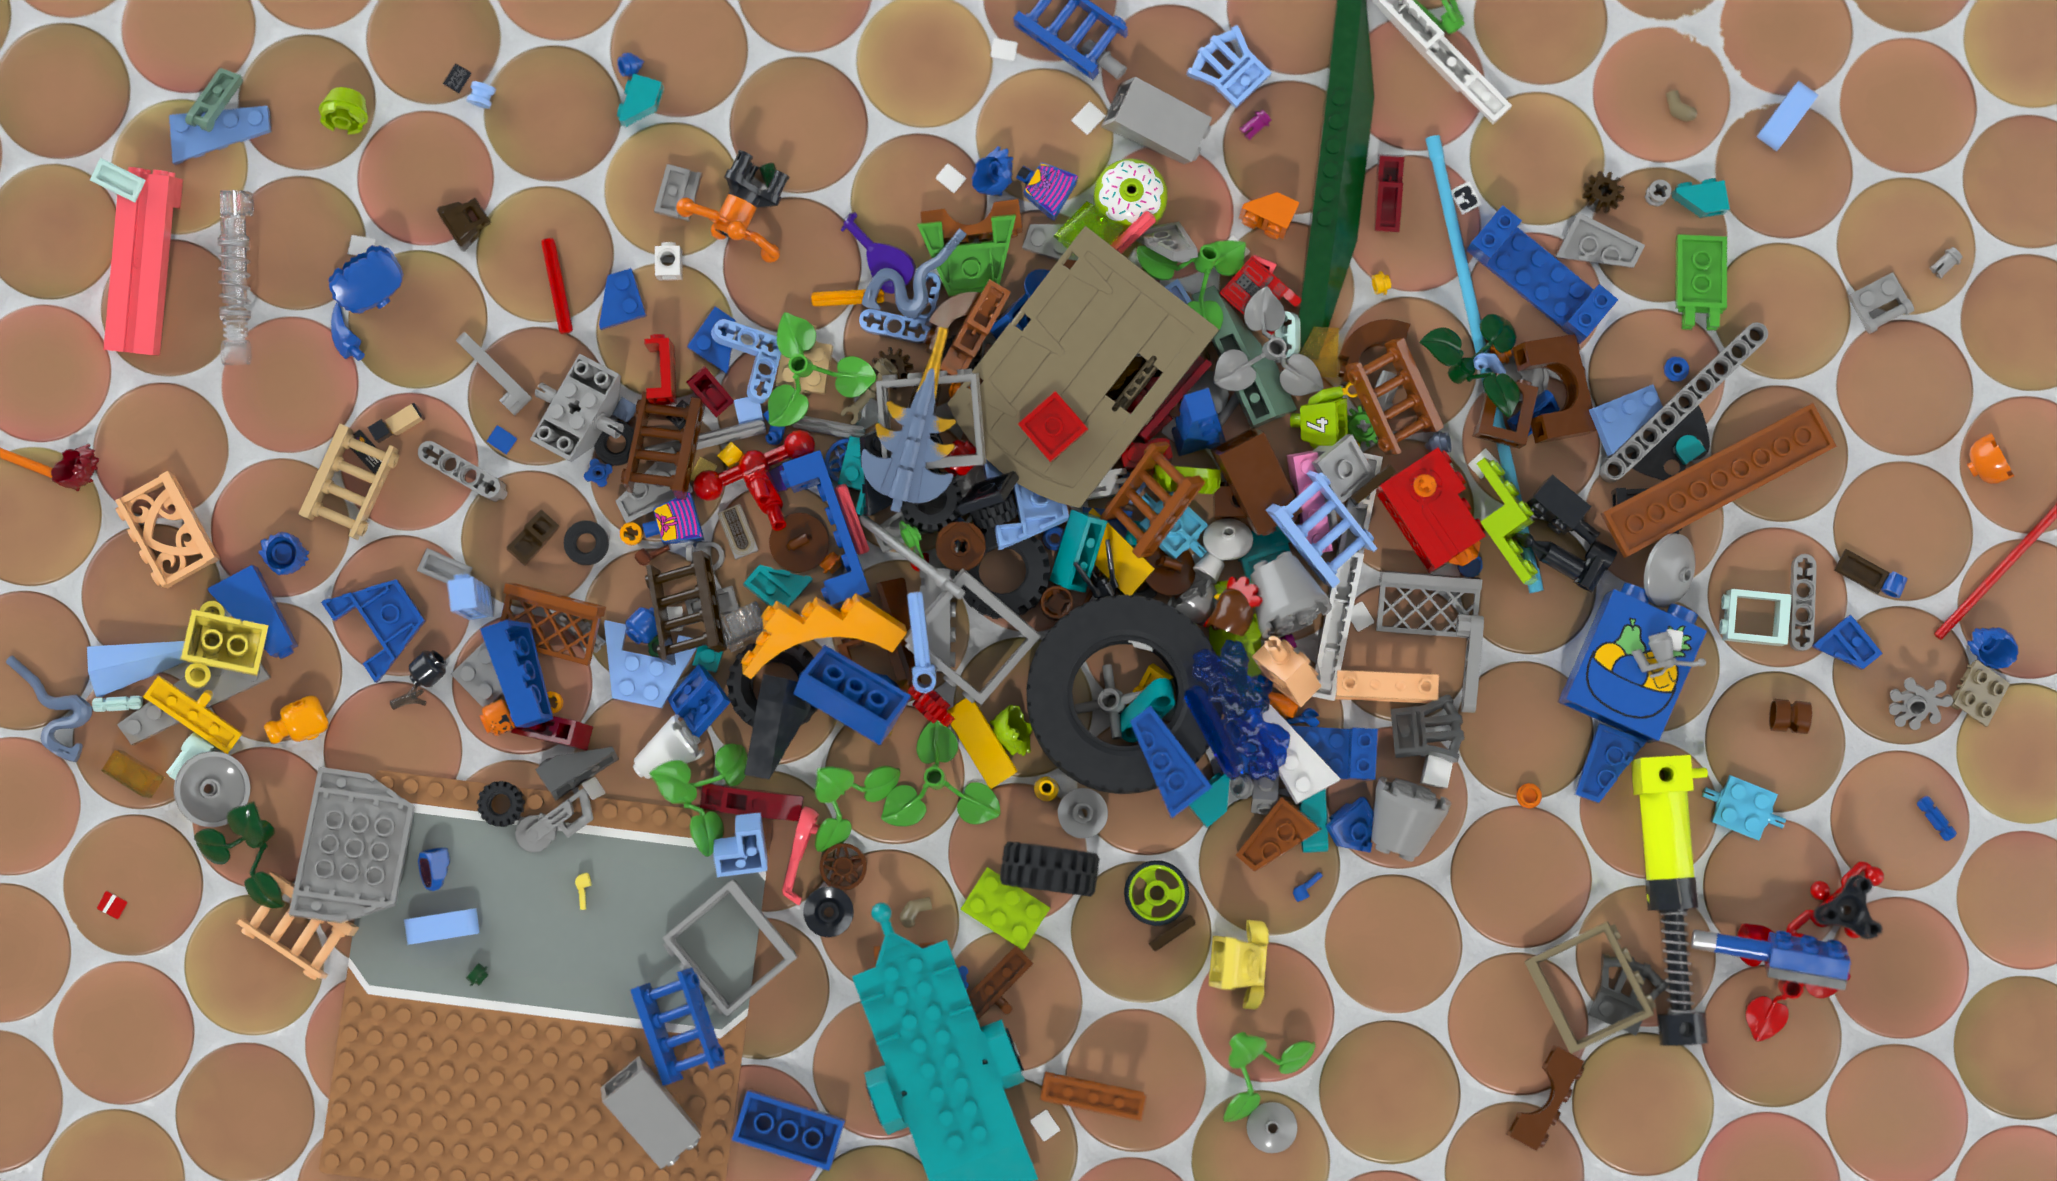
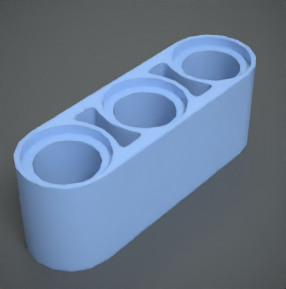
M1798 80L1759 132L1757 138L1777 151L1816 100L1818 94Z
M476 908L404 920L407 945L480 933Z

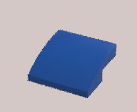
M700 664L695 667L667 699L675 714L680 715L679 717L684 719L692 735L700 737L731 703L718 682Z

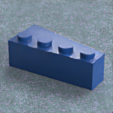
M504 620L481 628L480 631L515 727L528 728L552 720L551 706L530 623Z

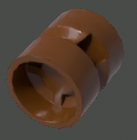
M1053 586L1043 593L1041 610L1047 619L1059 621L1063 616L1072 611L1073 598L1066 588Z
M1773 699L1769 713L1770 730L1786 732L1790 729L1792 733L1808 734L1812 721L1811 703L1794 701L1791 704L1789 700Z

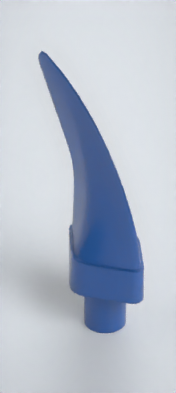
M336 302L331 319V333L334 345L345 359L353 356L357 361H360L365 356L359 349L361 340L345 326L341 307Z

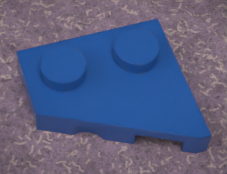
M629 268L607 275L599 321L600 329L604 330L646 317L632 269Z
M1848 615L1812 645L1813 648L1861 670L1883 654L1852 615Z

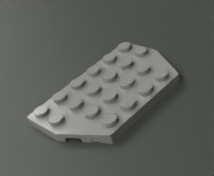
M319 767L289 915L306 919L344 923L396 906L415 811L414 805L397 795L390 788L384 786L370 774Z

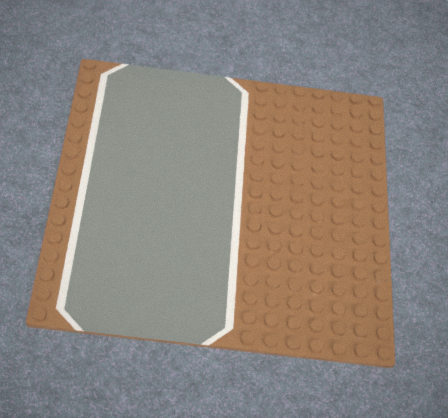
M382 770L377 771L375 779L414 805L415 811L396 906L356 918L354 924L359 929L352 936L319 1163L320 1172L382 1181H726L750 998L733 1013L726 1016L724 1013L720 1015L713 1008L711 1003L714 1001L708 993L705 996L702 994L719 1045L724 1050L726 1064L711 1070L708 1062L682 1071L683 1079L665 1085L667 1090L699 1128L701 1134L698 1144L692 1149H685L679 1154V1159L673 1165H666L660 1169L603 1103L600 1088L638 1056L643 1058L661 1081L630 989L650 983L651 987L656 989L679 980L677 972L682 971L679 966L681 961L676 955L672 957L663 946L665 941L662 938L732 879L737 881L762 912L767 871L717 877L714 852L711 856L705 857L698 850L692 839L690 822L692 817L699 815L698 812L692 809L599 797L594 800L590 798L594 818L591 822L569 838L557 826L555 841L551 840L547 848L540 852H529L520 847L516 840L515 831L518 823L529 815L539 816L540 813L547 815L574 794H565L555 801L549 791L518 787L525 800L523 805L525 809L520 815L521 818L507 827H497L483 820L477 810L479 808L477 800L480 797L479 793L484 790L486 785L490 784ZM504 794L495 796L491 804L492 809L498 814L507 812L510 808L509 798ZM579 797L572 802L574 814L564 821L567 826L583 815ZM715 812L723 822L724 832L722 838L736 837L735 814ZM762 818L769 859L773 821L768 818ZM448 848L450 863L447 866L444 884L439 890L429 891L423 885L418 866L419 854L421 851L428 849ZM589 873L592 886L584 888L586 892V909L580 910L579 893L575 880L578 875ZM729 893L679 935L676 940L729 1004L752 986L759 927L733 895ZM477 909L479 934L407 945L405 919ZM478 963L483 967L487 966L485 972L489 975L479 986L476 983L470 986L471 983L466 977ZM683 990L658 998L657 1004L660 1012L664 1013L686 1005L687 1001ZM691 1014L665 1023L669 1037L696 1028ZM700 1038L673 1047L678 1062L704 1053Z

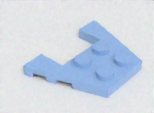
M986 459V464L983 465L985 480L1003 475ZM1016 483L1013 487L1019 523L995 526L998 550L1007 548L1068 521L1067 505L1042 497Z
M605 620L604 627L612 698L662 709L698 647L675 653L676 665L671 666L657 657L623 651L626 625ZM678 635L677 642L692 638Z

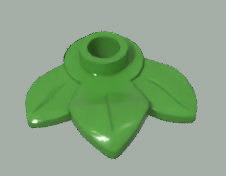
M901 520L899 528L901 529L900 533L903 541L909 549L913 547V552L924 559L919 544L922 538L918 529L915 526L911 527L909 524H905Z

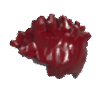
M86 444L74 450L68 449L62 452L63 458L51 470L52 481L60 486L75 489L76 491H79L80 487L93 482L94 480L91 477L95 473L94 470H98L96 465L99 462V458L94 457L95 450L89 448L91 445Z

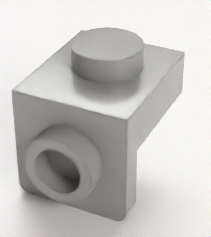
M1253 774L1252 813L1268 815L1278 802L1279 776Z

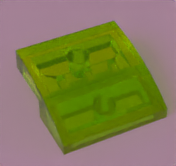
M1086 201L1054 234V237L1068 249L1086 226L1111 245L1124 232L1125 227L1111 220L1095 205Z

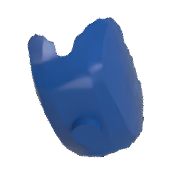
M371 245L367 248L366 253L357 254V257H352L349 262H345L343 269H335L333 275L328 279L332 298L338 302L339 306L344 307L345 310L357 314H362L375 306L380 309L391 301L389 297L401 286L403 281L402 267L390 248H384L381 245L377 247Z

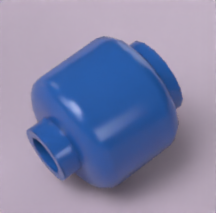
M652 607L650 609L638 608L625 622L626 634L637 644H648L658 635Z

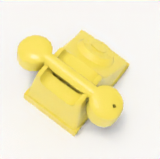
M216 601L204 603L199 611L192 609L181 660L193 663L185 671L186 683L193 688L205 687L209 683L211 674L207 666L257 676L268 625L226 617L223 606Z
M1247 920L1246 934L1248 942L1231 937L1212 936L1208 986L1230 990L1232 988L1248 986L1243 1000V1009L1255 1010L1261 1005L1265 993L1264 981L1269 932L1263 921Z

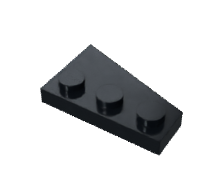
M876 430L860 437V456H862V451L867 449L871 454L882 458L881 442ZM864 475L865 484H862V493L865 494L866 507H863L864 516H871L891 506L893 498L875 490Z

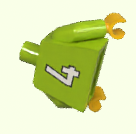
M1350 382L1344 388L1337 386L1322 389L1310 397L1307 404L1301 406L1300 413L1291 414V427L1301 428V439L1310 443V446L1314 449L1318 446H1333L1348 434L1347 398H1343V395H1348L1349 397H1356L1358 395L1357 392L1353 394L1348 392L1349 386L1353 385Z

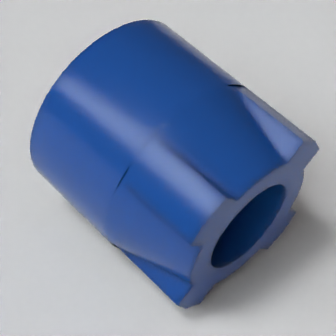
M1892 571L1885 580L1881 591L1888 596L1900 598L1908 578Z

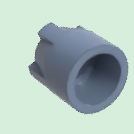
M621 397L612 414L629 423L636 412V405Z

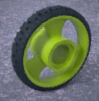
M1153 860L1142 863L1130 873L1124 887V899L1128 910L1137 920L1147 925L1162 926L1175 921L1184 912L1189 900V886L1185 876L1176 866L1165 861ZM1156 869L1165 870L1172 874L1179 883V886L1175 889H1169L1164 882L1156 880ZM1140 877L1147 884L1144 888L1145 901L1140 905H1135L1133 887L1137 878ZM1153 886H1160L1164 891L1163 897L1158 901L1150 897L1149 892ZM1167 900H1172L1177 904V907L1166 916L1152 917L1151 915L1154 906L1163 905Z

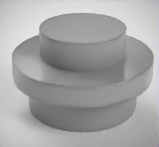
M1240 774L1231 780L1230 791L1236 798L1247 799L1252 794L1253 781L1250 776Z

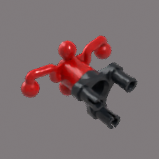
M1860 861L1842 877V886L1831 895L1830 887L1826 882H1814L1810 887V893L1814 899L1822 900V904L1817 906L1815 910L1808 909L1803 911L1788 924L1786 932L1792 934V936L1802 938L1805 934L1797 933L1796 931L1811 920L1816 926L1821 928L1828 925L1844 926L1846 935L1853 939L1859 937L1862 939L1878 937L1877 934L1881 935L1883 929L1879 922L1872 919L1867 908L1866 896L1873 886H1878L1883 882V871L1879 867H1872L1868 862Z

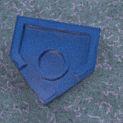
M1360 797L1352 804L1346 803L1329 817L1330 822L1325 827L1336 846L1371 853L1374 812L1366 797Z

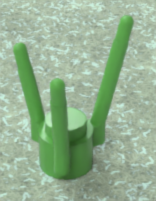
M1413 0L1443 32L1446 30L1448 35L1465 25L1464 18L1455 0H1449L1451 6L1447 0H1441L1447 11L1441 16L1442 22L1420 2Z

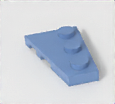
M1654 384L1589 410L1607 456L1612 455L1663 407Z

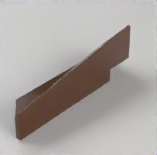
M897 578L876 583L883 607L880 609L905 624L906 631L908 632L911 628L905 579ZM903 638L893 653L888 650L887 652L899 688L909 694L907 690L913 685L912 667L915 666V657L905 647L907 642ZM919 675L918 681L922 684L921 676ZM912 695L908 702L915 700Z

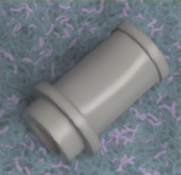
M1954 247L1950 250L1946 249L1945 254L1930 267V270L1933 274L1937 272L1936 277L1941 279L1955 264L1959 265L1961 263L1960 260L1963 256Z

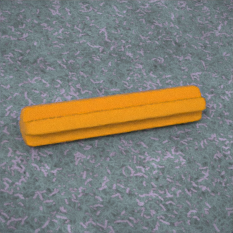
M866 289L813 292L811 302L814 307L862 304ZM880 289L877 296V303L884 302V291Z

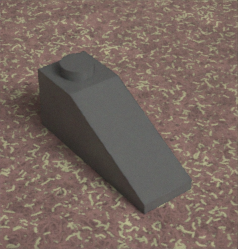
M613 747L556 755L541 762L535 770L556 801L619 760Z

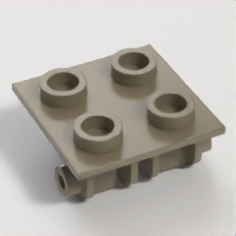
M1975 660V662L1967 666L1968 669L1963 676L1964 678L1960 679L1963 684L1956 686L1959 691H1955L1951 707L1956 710L1960 708L1987 727L2010 683L1978 660Z

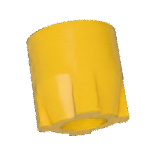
M730 442L717 456L724 464L732 468L739 462L743 452Z

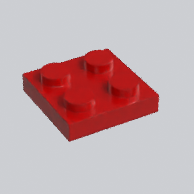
M1056 391L1018 423L1020 428L1050 462L1089 430Z

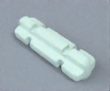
M127 696L107 697L106 700L105 698H94L92 701V708L95 712H105L106 710L122 711L129 710V708L138 710L143 707L142 696H130V698Z

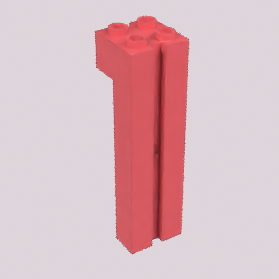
M128 167L129 172L146 181L136 203L117 194L103 350L160 355L173 208L180 209L183 179L175 178V173L153 170V174H151V170Z

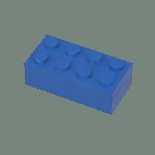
M749 1089L744 1099L732 1141L829 1171L832 1167L846 1119Z

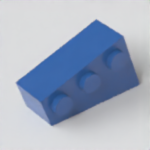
M1209 388L1184 395L1179 408L1180 416H1177L1175 419L1176 427H1172L1171 430L1178 456L1180 457L1206 448L1213 449L1226 442Z

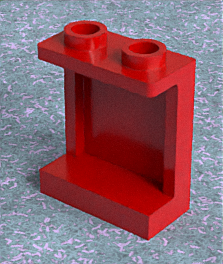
M664 334L650 335V339H644V344L649 352L660 353L661 388H646V398L652 404L677 405L674 345L669 337L665 338Z

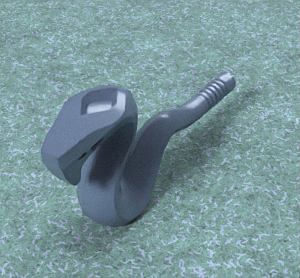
M959 228L934 258L922 263L917 268L913 281L914 298L912 300L907 296L902 276L894 269L884 268L875 274L867 286L862 299V305L870 309L880 310L881 307L876 301L879 291L886 281H892L895 303L898 310L907 318H917L929 302L926 288L927 274L943 264L967 234Z
M10 656L6 663L33 687L38 701L43 706L54 710H73L72 715L52 720L43 728L41 743L58 757L71 762H77L82 753L83 745L77 743L71 748L56 740L54 733L59 729H73L83 726L92 716V706L79 695L50 696L40 679L14 656Z

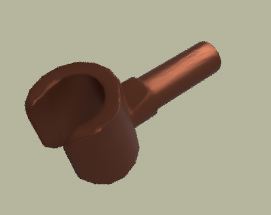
M667 544L651 553L642 548L635 554V559L640 565L646 566L656 556L669 551L670 547Z

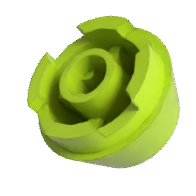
M333 88L319 105L320 122L332 131L336 127L348 130L347 134H357L362 131L363 125L368 121L364 96L350 88Z

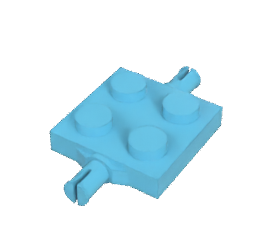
M1147 493L1142 496V499L1157 514L1164 508L1162 501L1156 503ZM1188 506L1159 547L1173 559H1176L1189 548L1201 558L1207 550L1197 540L1208 524ZM1146 517L1138 526L1144 533L1151 526L1150 520Z
M1729 775L1725 787L1720 792L1705 787L1704 791L1712 794V796L1704 792L1702 793V797L1715 801V811L1711 822L1758 841L1768 823L1782 829L1784 824L1775 820L1783 823L1786 822L1785 818L1772 814L1778 794Z

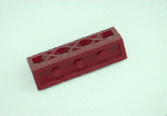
M1201 356L1197 358L1154 413L1153 418L1138 434L1140 438L1146 439L1212 365L1209 360H1204Z

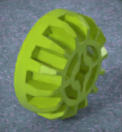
M1155 465L1153 478L1166 491L1175 492L1177 490L1175 481L1159 465ZM1174 466L1184 477L1200 476L1206 482L1198 493L1214 494L1220 487L1221 469Z

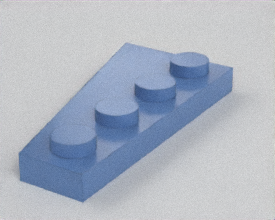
M268 106L223 110L216 119L213 130L210 132L202 130L198 125L193 127L186 124L185 118L187 113L169 115L172 162L174 165L183 163L184 160L204 156L205 153L213 150L227 148L228 145L239 141L244 142L270 133V108Z

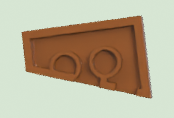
M1281 797L1236 856L1253 871H1258L1322 829L1285 797Z

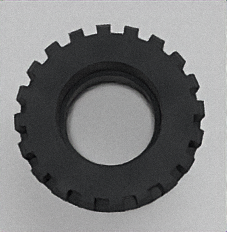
M1007 842L1003 850L1000 881L1002 885L1092 897L1096 890L1100 859L1097 853Z

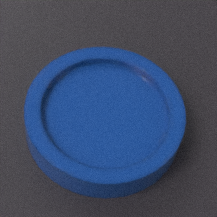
M1478 556L1465 566L1457 565V568L1464 577H1475L1481 572L1483 563Z

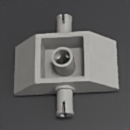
M579 354L558 391L547 386L545 383H540L537 386L545 393L536 389L535 396L550 403L530 440L572 462L594 447L602 431L615 439L619 438L621 434L617 433L614 428L623 432L624 425L610 419L618 405L621 375Z

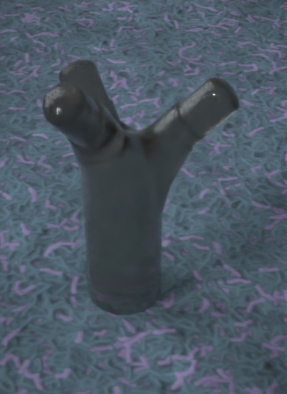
M414 684L409 692L390 700L392 709L394 710L407 704L425 706L427 702L417 698L424 693V690L416 691L418 686Z

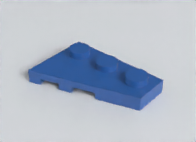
M1598 724L1574 795L1600 803L1647 740L1603 724Z

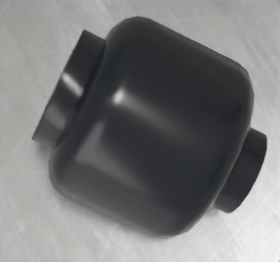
M422 651L409 664L410 680L419 687L421 685L432 687L446 674L445 659L436 651Z

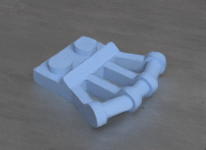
M1238 25L1231 27V30L1212 36L1209 39L1210 43L1205 48L1201 47L1197 51L1198 55L1194 64L1186 73L1192 79L1214 86L1235 108L1271 76V72L1249 51ZM1235 39L1243 57L1239 59L1224 43ZM1216 49L1220 50L1234 64L1228 71L1211 55ZM1205 61L1222 76L1220 79L1201 72Z

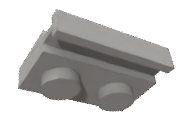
M667 164L654 212L690 222L691 216L682 217L679 215L676 205L680 199L685 197L692 199L695 203L702 173Z

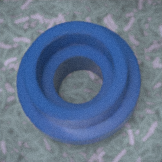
M1681 357L1670 358L1664 365L1665 376L1674 382L1685 379L1689 373L1687 361ZM1674 365H1679L1681 367L1680 373L1674 372Z
M1055 526L1044 531L1043 543L1046 548L1052 551L1059 550L1065 531L1063 528ZM1057 534L1060 537L1059 542H1051V535Z

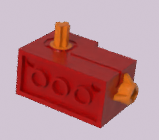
M1438 447L1379 485L1376 489L1377 497L1429 574L1447 562L1465 566L1479 555L1480 540L1486 536L1484 534L1486 530L1478 518L1474 519L1470 513L1472 508L1464 497H1459L1466 489L1464 486L1466 484L1465 479L1459 471L1455 472L1450 465L1452 461L1446 451H1440Z

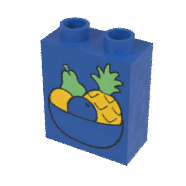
M1624 583L1621 592L1613 589L1604 595L1558 703L1620 731L1647 740V743L1657 742L1661 738L1691 666L1674 665L1666 669L1663 675L1650 678L1651 674L1662 672L1665 667L1642 672L1631 651L1641 649L1649 665L1658 663L1648 645V636L1666 632L1667 629L1682 631L1681 651L1673 650V658H1676V661L1694 662L1707 630L1694 625L1698 614L1692 610L1671 603L1667 612L1649 605L1645 589L1633 584Z

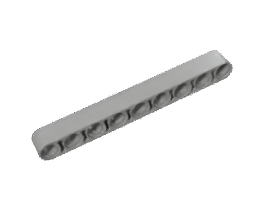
M1757 322L1744 329L1602 464L1599 471L1601 478L1606 482L1613 483L1632 469L1768 338L1766 326ZM1750 330L1758 332L1759 341H1754L1750 338ZM1732 347H1738L1741 350V358H1737L1732 354ZM1714 364L1723 366V375L1715 372ZM1698 380L1705 382L1707 386L1705 392L1698 390L1696 386ZM1679 397H1684L1688 400V408L1685 409L1679 405ZM1662 414L1670 416L1671 425L1662 423ZM1644 431H1650L1653 434V442H1647L1643 438ZM1629 447L1635 450V459H1629L1626 456V448ZM1609 464H1613L1618 468L1617 476H1612L1608 473L1607 467Z

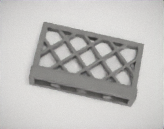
M1380 570L1376 631L1459 637L1456 636V631H1447L1451 627L1456 628L1454 624H1456L1457 618L1451 621L1443 611L1455 602L1463 611L1462 614L1469 615L1468 613L1473 609L1472 615L1478 616L1480 590H1482L1483 581L1480 578ZM1385 587L1397 588L1402 596L1390 604L1385 598ZM1400 588H1408L1409 590L1404 593ZM1414 589H1421L1427 597L1415 606L1407 595ZM1425 590L1434 591L1429 595ZM1439 591H1446L1452 599L1440 608L1432 597ZM1450 592L1459 593L1454 597ZM1464 593H1473V604L1465 610L1457 599ZM1405 598L1413 609L1402 618L1393 607ZM1430 600L1438 611L1429 619H1426L1418 609ZM1384 602L1389 606V607H1387L1385 610H1384ZM1389 610H1392L1400 619L1392 627L1382 626L1383 616ZM1416 611L1425 622L1418 628H1410L1405 620ZM1441 613L1450 624L1443 630H1435L1430 622ZM1403 623L1407 628L1398 626ZM1428 625L1432 630L1422 628Z

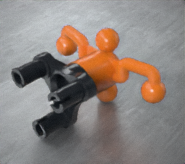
M739 150L731 169H727L724 175L730 190L719 212L695 204L692 199L687 197L677 202L676 209L682 217H690L694 213L709 218V220L714 222L711 226V234L718 240L728 237L735 241L742 238L753 241L762 248L760 253L762 259L765 262L773 263L780 256L779 248L759 233L749 231L747 228L757 208L779 205L782 199L780 195L790 177L783 172L775 170L767 190L754 186L751 182L759 167L757 165L753 166L754 163L751 162L753 159L752 155Z

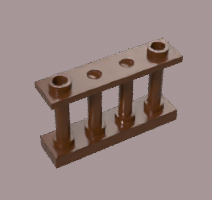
M642 392L641 400L638 399L636 404V414L638 416L627 468H624L621 474V483L624 484L628 493H633L636 482L670 487L676 499L686 500L705 410L701 398L691 397L690 405L684 408L652 404L647 400L646 392ZM649 414L683 417L686 420L685 429L682 428L679 431L647 427ZM644 437L679 440L682 443L680 452L677 451L674 454L642 450ZM640 459L674 463L677 466L675 475L671 477L637 473Z

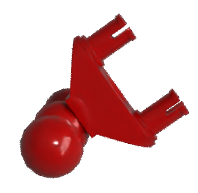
M796 430L787 435L784 445L766 453L758 450L747 451L741 456L739 465L719 474L712 470L702 471L693 481L694 493L705 501L716 500L723 493L724 486L743 478L763 513L767 514L773 530H782L786 527L781 511L783 502L769 473L770 466L788 458L793 460L813 453L815 451L814 438L807 431Z

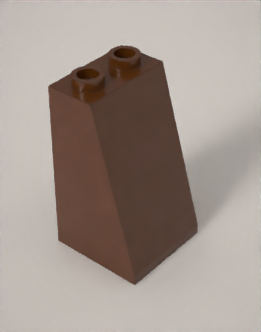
M1253 427L1210 451L1253 532L1257 535L1262 534L1266 536L1276 530L1275 527L1278 526L1266 509L1272 504L1281 507L1284 505L1286 507L1296 497L1265 433ZM1301 507L1293 513V518H1291L1293 522L1298 519L1297 515L1303 512Z

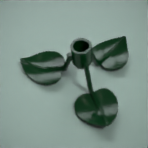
M1496 314L1486 315L1481 320V334L1489 342L1472 358H1462L1464 354L1460 350L1462 341L1449 328L1441 327L1434 329L1420 340L1419 343L1426 347L1440 363L1450 367L1448 369V376L1451 381L1461 384L1465 380L1471 382L1474 379L1484 378L1483 387L1491 401L1508 418L1513 414L1519 401L1520 392L1517 384L1510 376L1504 373L1496 376L1494 372L1473 375L1476 371L1473 362L1476 355L1484 353L1492 345L1500 353H1506L1514 347L1516 333L1508 320Z
M255 802L235 807L228 812L227 821L231 830L235 834L242 836L232 843L226 844L224 835L215 829H202L194 835V840L201 853L209 861L218 865L227 863L231 857L228 849L243 841L251 848H260L249 872L251 877L244 881L245 889L256 903L264 907L282 908L286 905L275 879L265 872L256 873V868L263 852L268 848L266 842L275 834V830L271 823L260 819Z

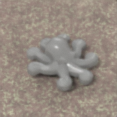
M1910 677L1904 681L1906 691L1900 692L1898 689L1890 691V697L1894 703L1890 704L1889 712L1892 715H1896L1894 721L1898 727L1904 726L1906 720L1910 719L1908 722L1910 728L1917 730L1921 727L1920 722L1926 718L1929 712H1931L1929 720L1932 724L1940 722L1941 714L1937 705L1949 707L1953 703V698L1950 694H1946L1942 698L1936 696L1947 688L1943 680H1936L1934 687L1926 690L1923 686L1916 684L1914 678Z

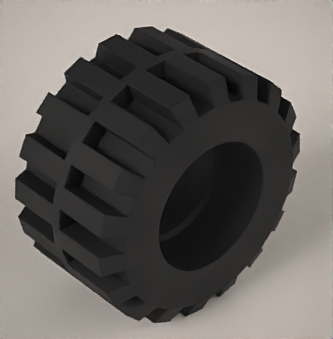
M934 468V470L928 469L937 474H949L946 471H940L938 468ZM954 477L948 488L943 492L946 497L945 507L937 514H924L918 509L916 503L903 501L901 507L902 514L912 527L915 526L921 532L934 533L935 531L940 532L949 523L957 521L960 513L958 505L962 501V494Z

